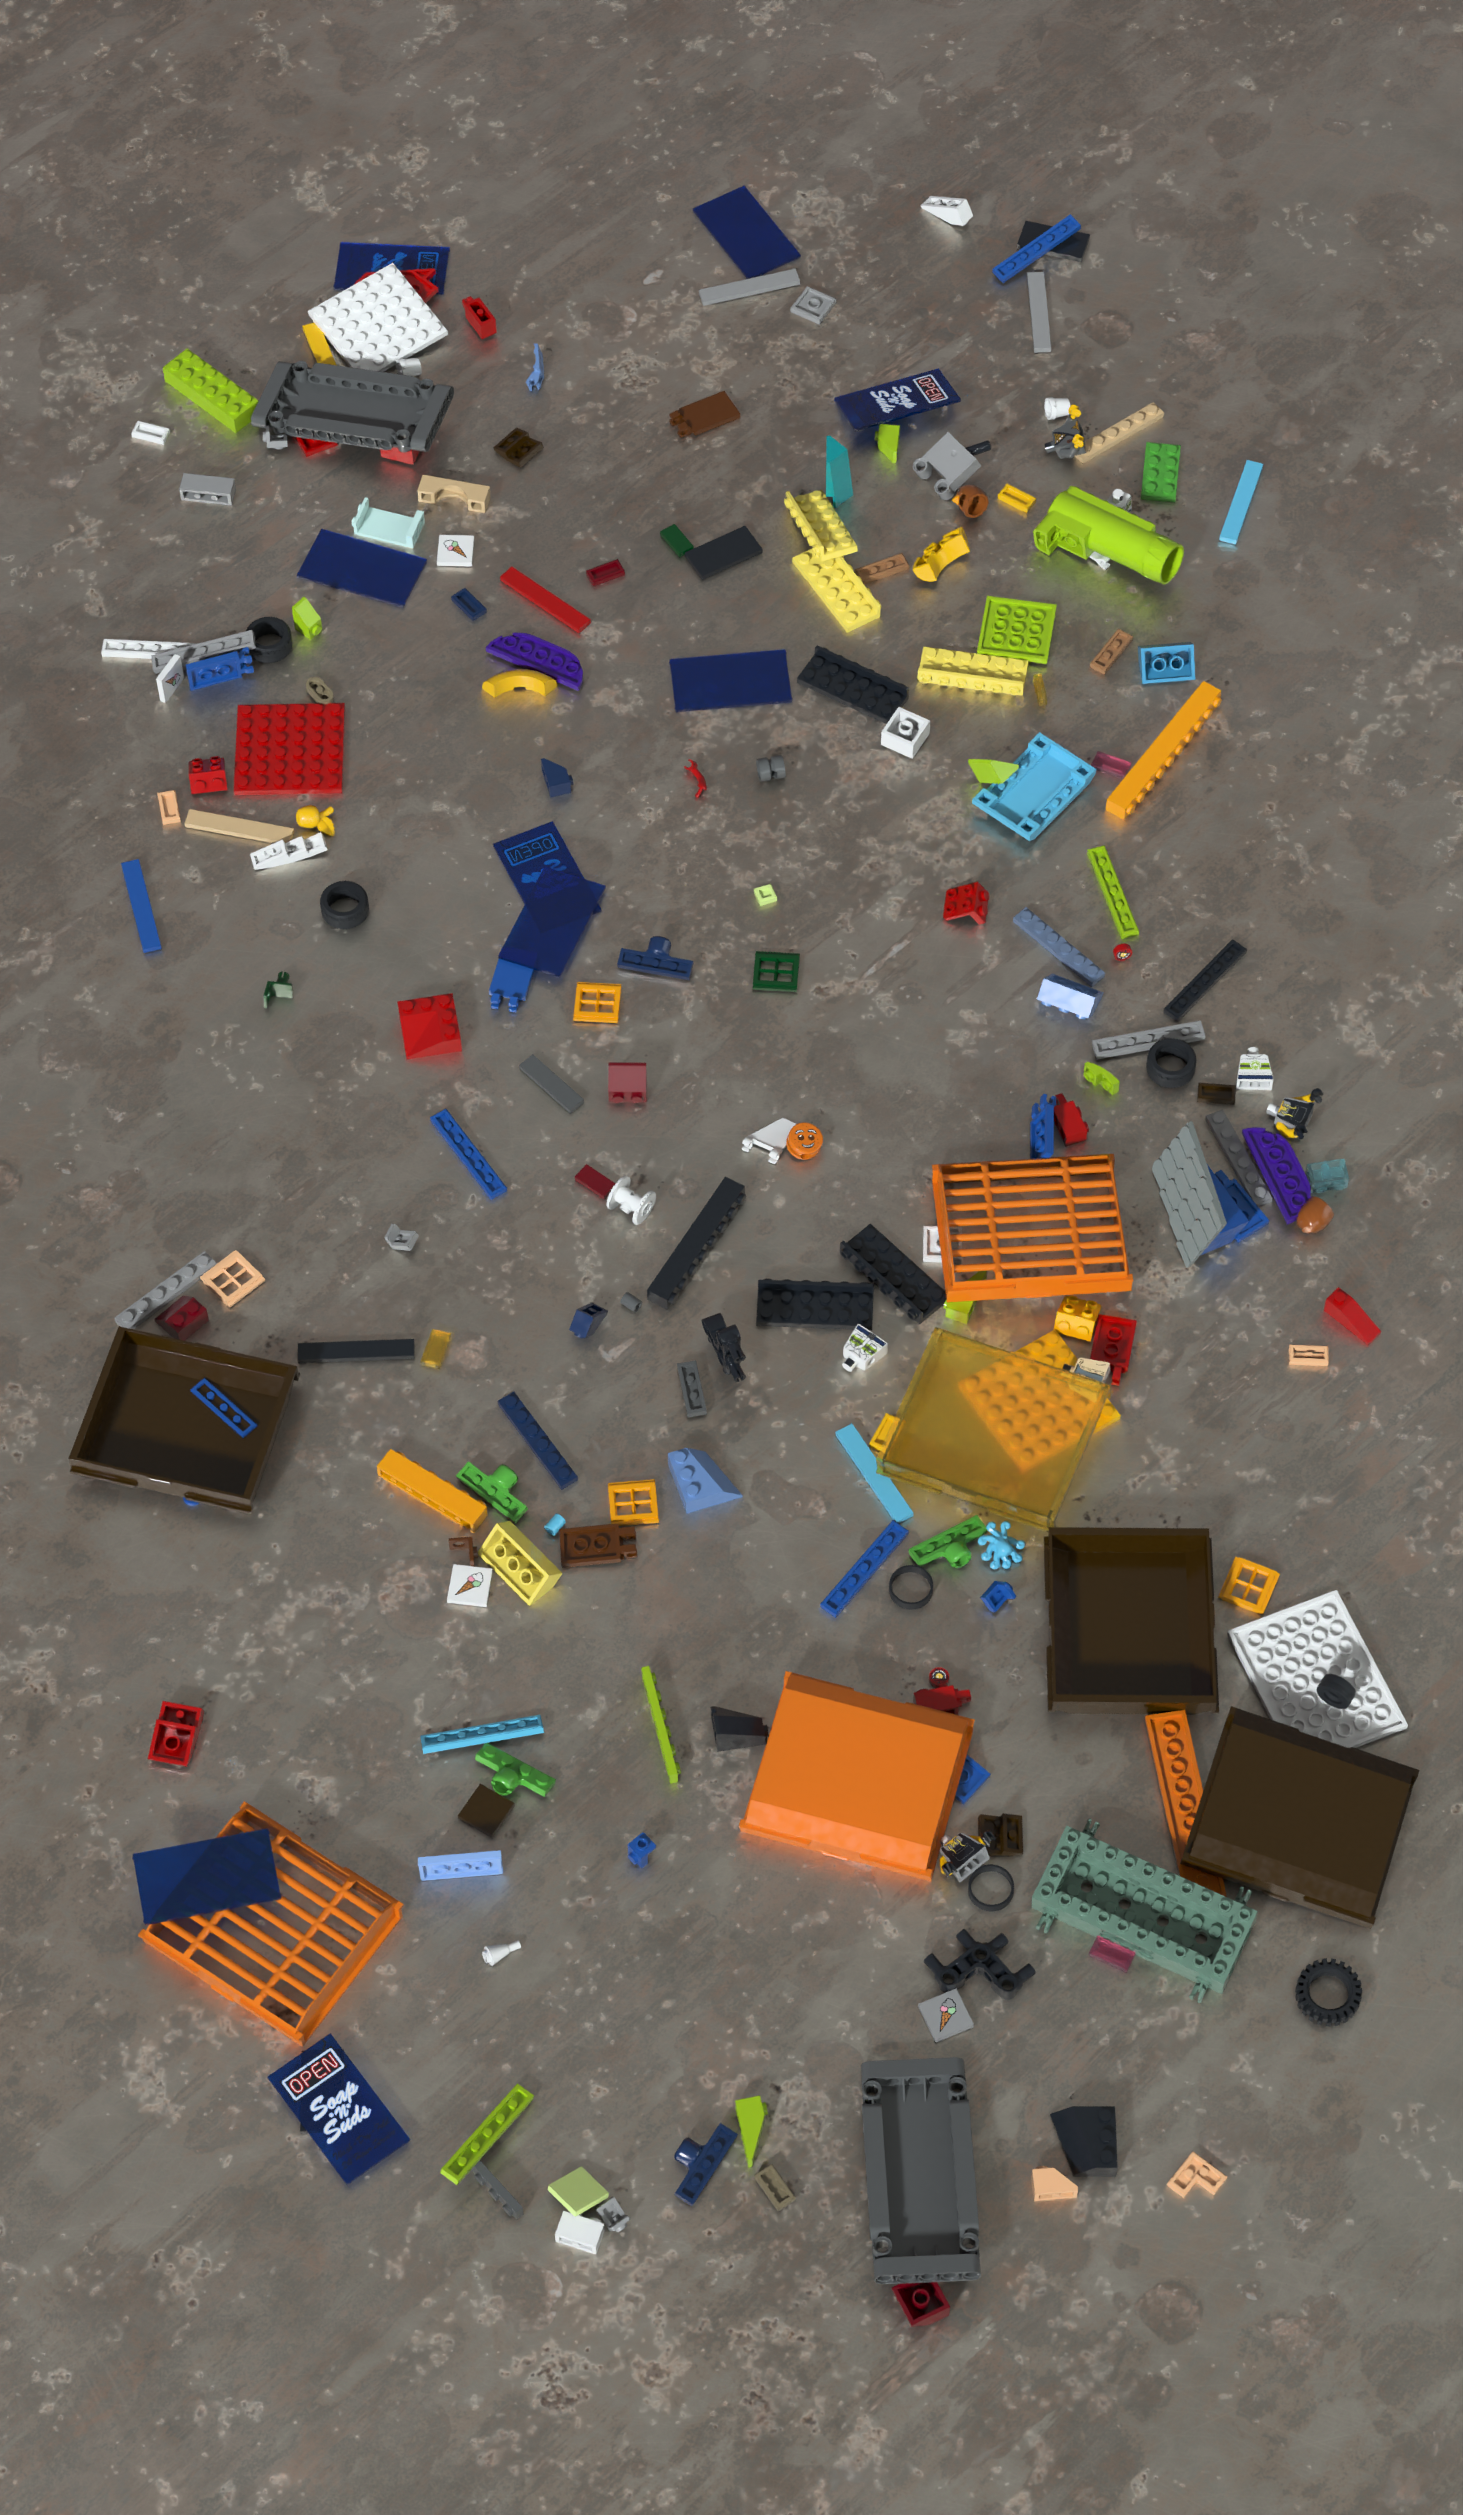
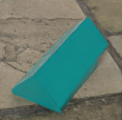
M826 436V497H833V508H837L853 496L848 450L831 436Z

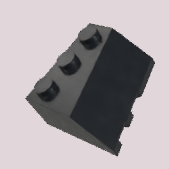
M1072 2106L1050 2114L1073 2177H1116L1118 2164L1115 2106Z

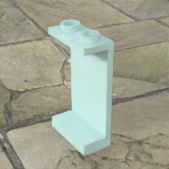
M367 497L359 504L358 513L352 519L354 534L409 548H414L425 524L424 511L417 510L414 518L369 507Z

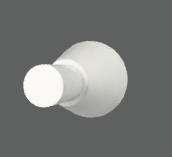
M517 1940L507 1945L485 1946L482 1952L483 1959L486 1963L493 1966L507 1956L509 1952L521 1948V1944Z

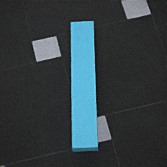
M1246 461L1220 534V541L1232 544L1237 543L1263 469L1262 463Z
M851 1423L836 1431L835 1436L891 1518L899 1524L913 1517V1511L854 1425Z
M541 1715L421 1735L420 1738L423 1754L540 1734L544 1733Z

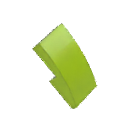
M1090 1062L1084 1064L1083 1074L1087 1081H1091L1094 1086L1101 1083L1102 1087L1112 1095L1119 1092L1120 1081L1114 1075L1096 1064Z

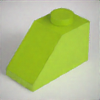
M879 424V431H875L874 441H878L877 449L892 463H896L900 425Z
M301 598L292 606L295 630L311 640L322 630L321 618L307 598Z

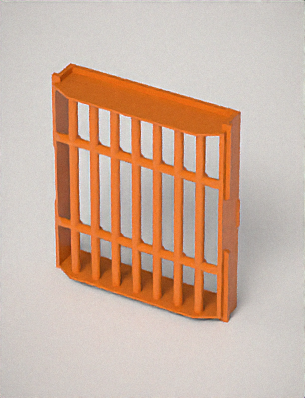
M1114 1153L932 1165V1186L946 1301L962 1302L1038 1298L1058 1295L1132 1291L1133 1274H1129L1114 1176ZM1106 1173L1107 1177L1105 1180L1071 1182L1070 1178L1071 1175ZM1063 1177V1182L991 1187L990 1180ZM983 1181V1187L944 1189V1183ZM1108 1187L1109 1190L1107 1195L1074 1197L1072 1192L1073 1189ZM1063 1190L1066 1196L1009 1201H993L992 1197L993 1194ZM985 1196V1202L946 1204L945 1197ZM1111 1203V1209L1075 1212V1204ZM1066 1205L1068 1212L996 1217L994 1213L995 1209ZM987 1211V1217L948 1219L947 1212ZM1113 1217L1114 1223L1113 1225L1078 1227L1077 1219ZM1068 1220L1070 1227L1000 1232H997L996 1228L997 1224ZM989 1226V1232L950 1235L949 1227ZM1115 1232L1116 1240L1080 1242L1079 1234ZM1059 1235H1070L1072 1238V1242L1005 1247H999L998 1243L999 1239ZM989 1240L991 1242V1247L952 1250L951 1242ZM1117 1247L1118 1255L1082 1257L1081 1253L1082 1249ZM1072 1250L1074 1252V1258L1001 1262L1000 1258L1001 1254ZM991 1255L993 1257V1263L954 1265L953 1257ZM1120 1263L1121 1272L1084 1274L1083 1265ZM1074 1265L1077 1274L1003 1279L1002 1270ZM990 1270L995 1272V1279L955 1282L954 1273Z
M244 1801L239 1807L240 1811L229 1820L158 1909L146 1930L142 1929L138 1936L145 1943L209 1984L213 1990L228 2000L236 2002L303 2047L402 1919L401 1909L404 1904L349 1868H342L302 1842L301 1837ZM249 1821L275 1838L273 1840L267 1838L247 1825ZM241 1831L267 1847L261 1856H258L234 1840ZM281 1842L343 1881L344 1884L341 1886L280 1846ZM228 1847L254 1862V1865L248 1872L222 1856ZM273 1853H277L337 1893L329 1902L267 1862V1860ZM216 1862L242 1879L235 1888L209 1872ZM260 1869L266 1870L323 1907L324 1910L316 1918L256 1879L255 1875ZM203 1878L229 1895L223 1904H220L196 1888ZM247 1885H252L310 1923V1928L303 1934L242 1894ZM352 1887L383 1907L384 1910L381 1912L349 1890ZM190 1895L216 1910V1913L210 1920H207L183 1904ZM344 1898L348 1899L376 1918L370 1927H367L338 1908L337 1905ZM235 1901H239L299 1940L293 1950H290L229 1910V1908ZM177 1911H180L204 1927L197 1937L171 1920ZM333 1914L364 1935L356 1944L325 1924L326 1919ZM222 1917H226L286 1956V1959L280 1966H277L216 1925ZM164 1927H167L191 1943L183 1954L157 1937ZM321 1930L350 1949L351 1952L344 1960L312 1940L317 1931ZM210 1933H213L274 1974L265 1983L203 1941ZM305 1947H309L337 1965L338 1968L330 1976L299 1956V1954ZM200 1949L261 1989V1991L252 2000L191 1960V1956L196 1950ZM292 1963L298 1964L326 1983L319 1993L286 1972ZM281 1979L285 1980L312 1998L313 2001L307 2009L303 2008L274 1988L278 1981ZM267 1996H271L302 2017L296 2028H294L260 2004Z

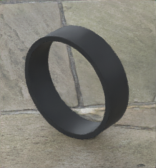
M906 1565L898 1568L892 1574L889 1582L891 1599L896 1605L904 1609L914 1610L925 1606L933 1594L931 1575L924 1568L916 1565ZM913 1572L924 1576L930 1584L929 1594L918 1602H906L899 1599L892 1590V1584L899 1575Z
M993 1864L984 1865L976 1869L970 1876L968 1894L972 1903L979 1909L989 1912L999 1911L1011 1902L1014 1894V1881L1011 1874L1003 1867ZM992 1871L1006 1877L1011 1885V1893L1008 1898L994 1905L979 1901L971 1890V1884L979 1874Z

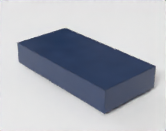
M466 588L451 596V600L472 621L487 613V609Z

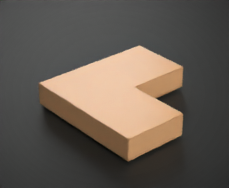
M1193 2151L1169 2180L1167 2186L1183 2198L1187 2196L1196 2183L1215 2195L1227 2180V2176Z

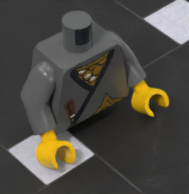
M1074 404L1069 407L1068 412L1071 415L1068 416L1066 422L1061 427L1052 431L1053 441L1045 443L1047 453L1056 451L1061 459H1072L1076 455L1086 453L1084 432L1076 418L1081 415L1079 407Z

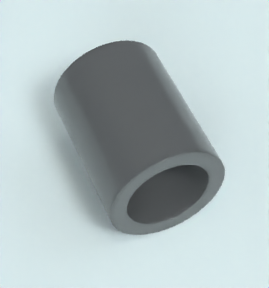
M626 1292L620 1301L621 1304L634 1313L642 1305V1301L629 1292Z

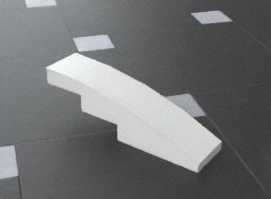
M320 832L307 839L300 836L287 843L280 840L251 853L250 856L254 869L259 870L293 863L328 849L324 836Z

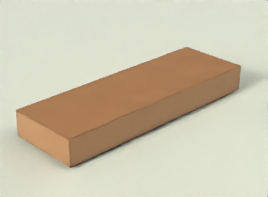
M903 553L854 569V573L861 577L865 585L909 570V564Z
M1117 629L1091 661L1090 668L1105 675L1133 641V636Z

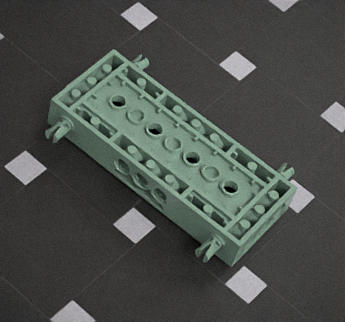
M1092 1819L1087 1820L1082 1832L1066 1826L1032 1896V1908L1043 1913L1036 1925V1929L1040 1931L1046 1923L1044 1933H1048L1055 1918L1196 1982L1189 1998L1193 2000L1196 1994L1200 1992L1197 2003L1202 2002L1207 1988L1223 1994L1256 1923L1258 1911L1246 1906L1252 1892L1248 1890L1244 1897H1242L1244 1887H1240L1235 1900H1232L1094 1838L1100 1824L1096 1821L1090 1829ZM1089 1883L1093 1889L1090 1892H1084L1081 1889V1885ZM1127 1900L1131 1906L1128 1909H1122L1119 1906V1902ZM1160 1917H1165L1169 1923L1167 1926L1162 1927L1158 1925L1157 1920ZM1202 1934L1206 1936L1207 1941L1204 1944H1199L1196 1942L1195 1937Z

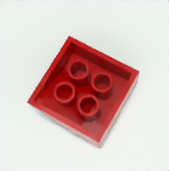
M453 993L397 1001L407 1060L462 1051Z

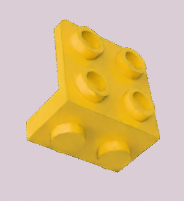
M1074 1295L1064 1296L1057 1311L1054 1329L1060 1334L1091 1341L1101 1305L1093 1300L1079 1299Z

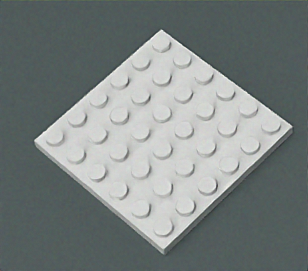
M393 263L308 311L310 318L351 368L384 372L396 365L397 359H407L448 335L447 329Z

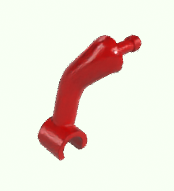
M688 759L692 765L690 768L686 766L684 768L691 771L698 781L697 786L700 788L695 794L698 798L702 790L707 791L706 781L697 769V763Z

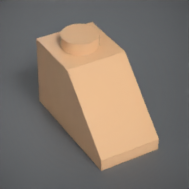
M1038 2166L1032 2169L1031 2179L1034 2201L1077 2198L1078 2186L1054 2167Z

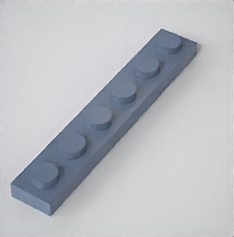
M1027 907L1013 917V922L1089 986L1093 987L1105 977L1103 970Z

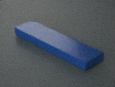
M203 1378L190 1389L195 1396L242 1438L258 1426L206 1378ZM206 1384L239 1414L233 1417V1422L222 1413L228 1410L227 1404L222 1403L220 1405L221 1411H219L208 1401L215 1398L213 1392H208L206 1399L197 1391L202 1385ZM241 1417L250 1424L244 1431L234 1424L240 1423Z

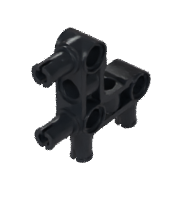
M721 1313L702 1319V1326L723 1367V1372L726 1375H730L731 1372L735 1382H739L738 1378L743 1381L746 1375L740 1366V1361H744L746 1356L741 1349V1337L737 1326L734 1324L726 1327Z
M963 1929L956 1935V1938L967 1950L965 1953L947 1966H943L933 1953L924 1959V1963L935 1974L934 1978L939 1984L940 1990L944 1993L956 1988L957 1990L965 1985V1981L975 1974H980L989 1981L991 1988L1001 1998L1010 2000L1022 1988L1023 1983L1036 1974L1035 1969L1029 1963L1014 1974L995 1954L1009 1942L1003 1933H1000L988 1943H981L979 1941L976 1942L966 1929ZM983 1954L986 1957L984 1959H979L976 1957V1955ZM946 1978H950L954 1982L948 1984L945 1983L943 1980ZM1008 1984L1011 1985L1013 1988L1010 1990H1006L1003 1988V1986Z

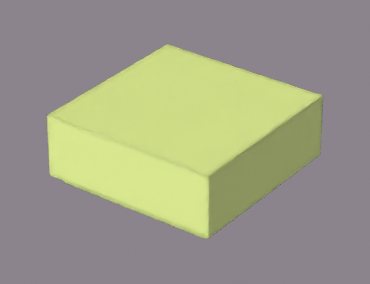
M771 883L754 888V894L760 906L777 901V896Z

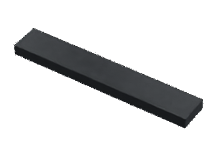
M1232 939L1164 1008L1163 1012L1179 1022L1247 953V949Z
M414 1339L298 1343V1363L415 1359Z

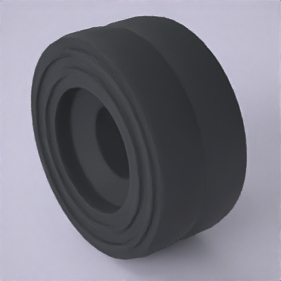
M1326 1674L1316 1690L1324 1702L1338 1709L1348 1708L1356 1694L1355 1688L1347 1680L1335 1674Z

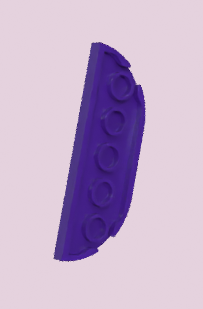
M513 633L510 636H499L486 646V652L525 669L546 674L556 680V682L579 691L582 686L583 670L578 658L570 651L527 633Z
M1252 1127L1242 1129V1135L1287 1225L1295 1222L1300 1208L1311 1197V1187L1293 1148L1280 1134L1265 1131L1266 1128Z

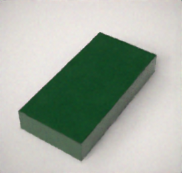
M675 524L660 531V536L679 558L685 555V552L694 549L692 543Z

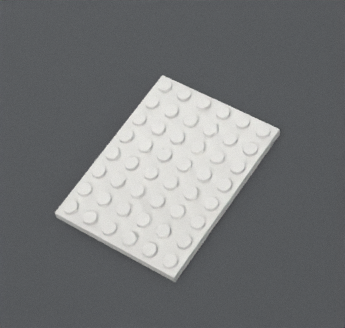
M1337 1590L1227 1631V1636L1271 1720L1299 1729L1300 1732L1347 1748H1357L1407 1729L1408 1724ZM1326 1674L1338 1675L1355 1688V1697L1348 1708H1335L1324 1702L1317 1694V1686Z

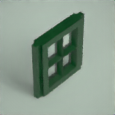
M756 951L753 990L797 992L800 954ZM761 961L775 962V969H761ZM779 962L793 963L792 970H778ZM760 973H773L774 981L760 980ZM778 974H791V982L777 981Z

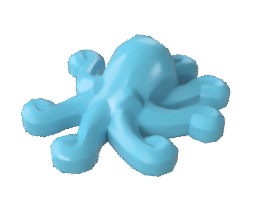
M991 1521L986 1525V1529L992 1535H983L978 1538V1544L984 1546L987 1541L990 1542L986 1552L981 1554V1558L984 1561H989L992 1552H994L993 1561L990 1563L991 1569L995 1570L1000 1567V1558L1003 1561L1002 1567L1008 1569L1011 1567L1012 1562L1007 1556L1011 1555L1015 1563L1022 1561V1555L1017 1554L1013 1546L1019 1550L1023 1549L1025 1541H1017L1015 1538L1007 1535V1530L1011 1528L1010 1522L1003 1521L1000 1525L1001 1532L995 1529V1522Z

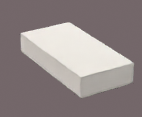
M137 421L131 434L134 438L164 445L170 434V429Z

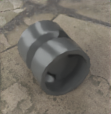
M782 755L771 756V759L767 757L756 759L760 782L769 781L772 777L775 779L786 777Z

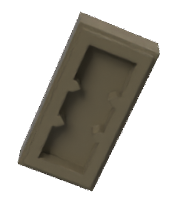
M770 2164L754 2175V2178L777 2211H780L796 2200V2197L773 2164Z

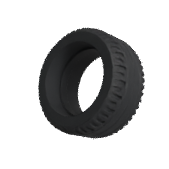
M262 617L247 627L246 631L253 630L255 643L259 637L267 634H275L282 638L278 643L269 646L256 643V648L249 650V655L253 659L262 663H275L281 661L291 651V630L287 623L280 618Z
M345 880L333 883L326 887L320 898L322 916L334 928L344 930L359 926L368 916L369 902L367 893L362 886L355 882ZM342 898H351L359 903L356 908L348 912H338L330 907L335 901Z
M1175 1038L1159 1040L1148 1052L1147 1073L1152 1081L1159 1086L1165 1088L1182 1087L1195 1074L1196 1054L1193 1048L1183 1040ZM1173 1055L1181 1058L1186 1063V1066L1181 1070L1168 1071L1161 1068L1156 1061L1163 1056Z

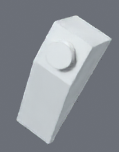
M930 196L921 205L922 209L953 225L963 226L973 217L967 199Z

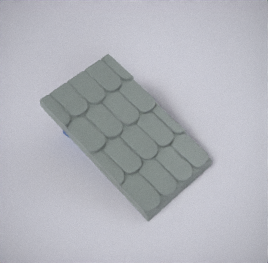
M1192 1121L1188 1122L1152 1166V1171L1161 1190L1159 1191L1169 1215L1170 1225L1178 1241L1176 1245L1186 1268L1191 1267L1199 1256L1231 1243L1249 1222L1206 1163Z

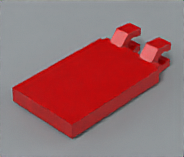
M1099 1314L1090 1359L1110 1363V1371L1113 1372L1111 1385L1119 1386L1121 1373L1125 1374L1128 1371L1137 1320Z

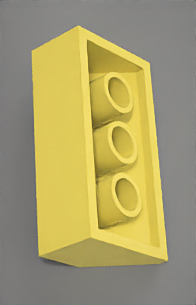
M511 1521L496 1523L478 1551V1555L529 1606L550 1591L562 1575V1572Z

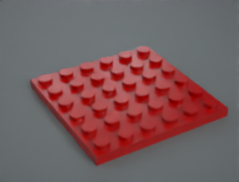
M345 703L238 705L234 795L342 793Z

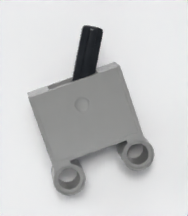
M947 432L925 455L914 461L913 469L919 478L928 479L932 475V469L934 468L944 478L935 483V491L941 499L949 500L953 497L954 492L981 467L974 455L990 451L991 444L987 440L965 448Z

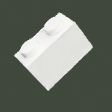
M563 2211L555 2233V2240L558 2243L597 2254L605 2232L604 2223L594 2217L588 2219L582 2217L581 2214L575 2217L570 2211Z

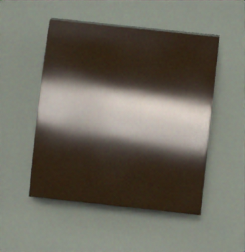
M515 428L493 448L501 457L521 468L544 447L542 442L530 438L528 432Z
M1004 1813L1001 1816L979 1815L978 1836H981L987 1830H991L996 1837L995 1840L990 1842L989 1847L985 1846L989 1856L1009 1857L1023 1855L1022 1816Z

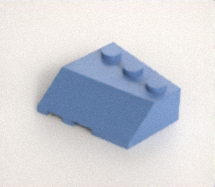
M684 1448L668 1453V1466L686 1514L743 1497L705 1451Z

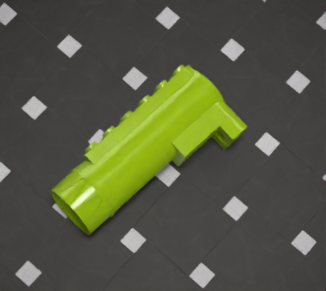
M1070 486L1066 491L1059 493L1048 509L1047 515L1033 531L1035 546L1049 556L1057 546L1086 560L1094 551L1161 584H1167L1174 578L1184 556L1183 546L1164 535L1156 533V527L1152 522L1141 519L1136 514H1131L1121 507H1116L1106 500H1101L1091 493L1082 491L1076 486Z

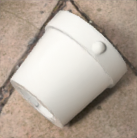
M418 358L396 360L397 374L413 377L421 375L422 369Z
M1049 397L1045 399L1044 408L1048 420L1069 415L1070 402L1068 398Z

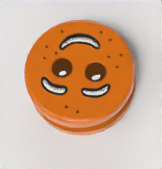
M806 1122L794 1125L786 1139L788 1151L794 1157L802 1160L814 1158L823 1144L821 1131L815 1125Z

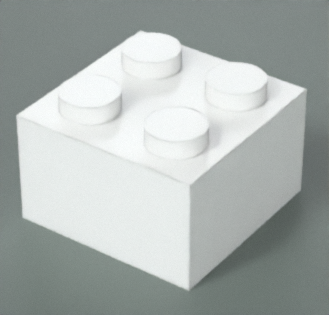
M898 707L881 732V745L913 759L930 734V720Z

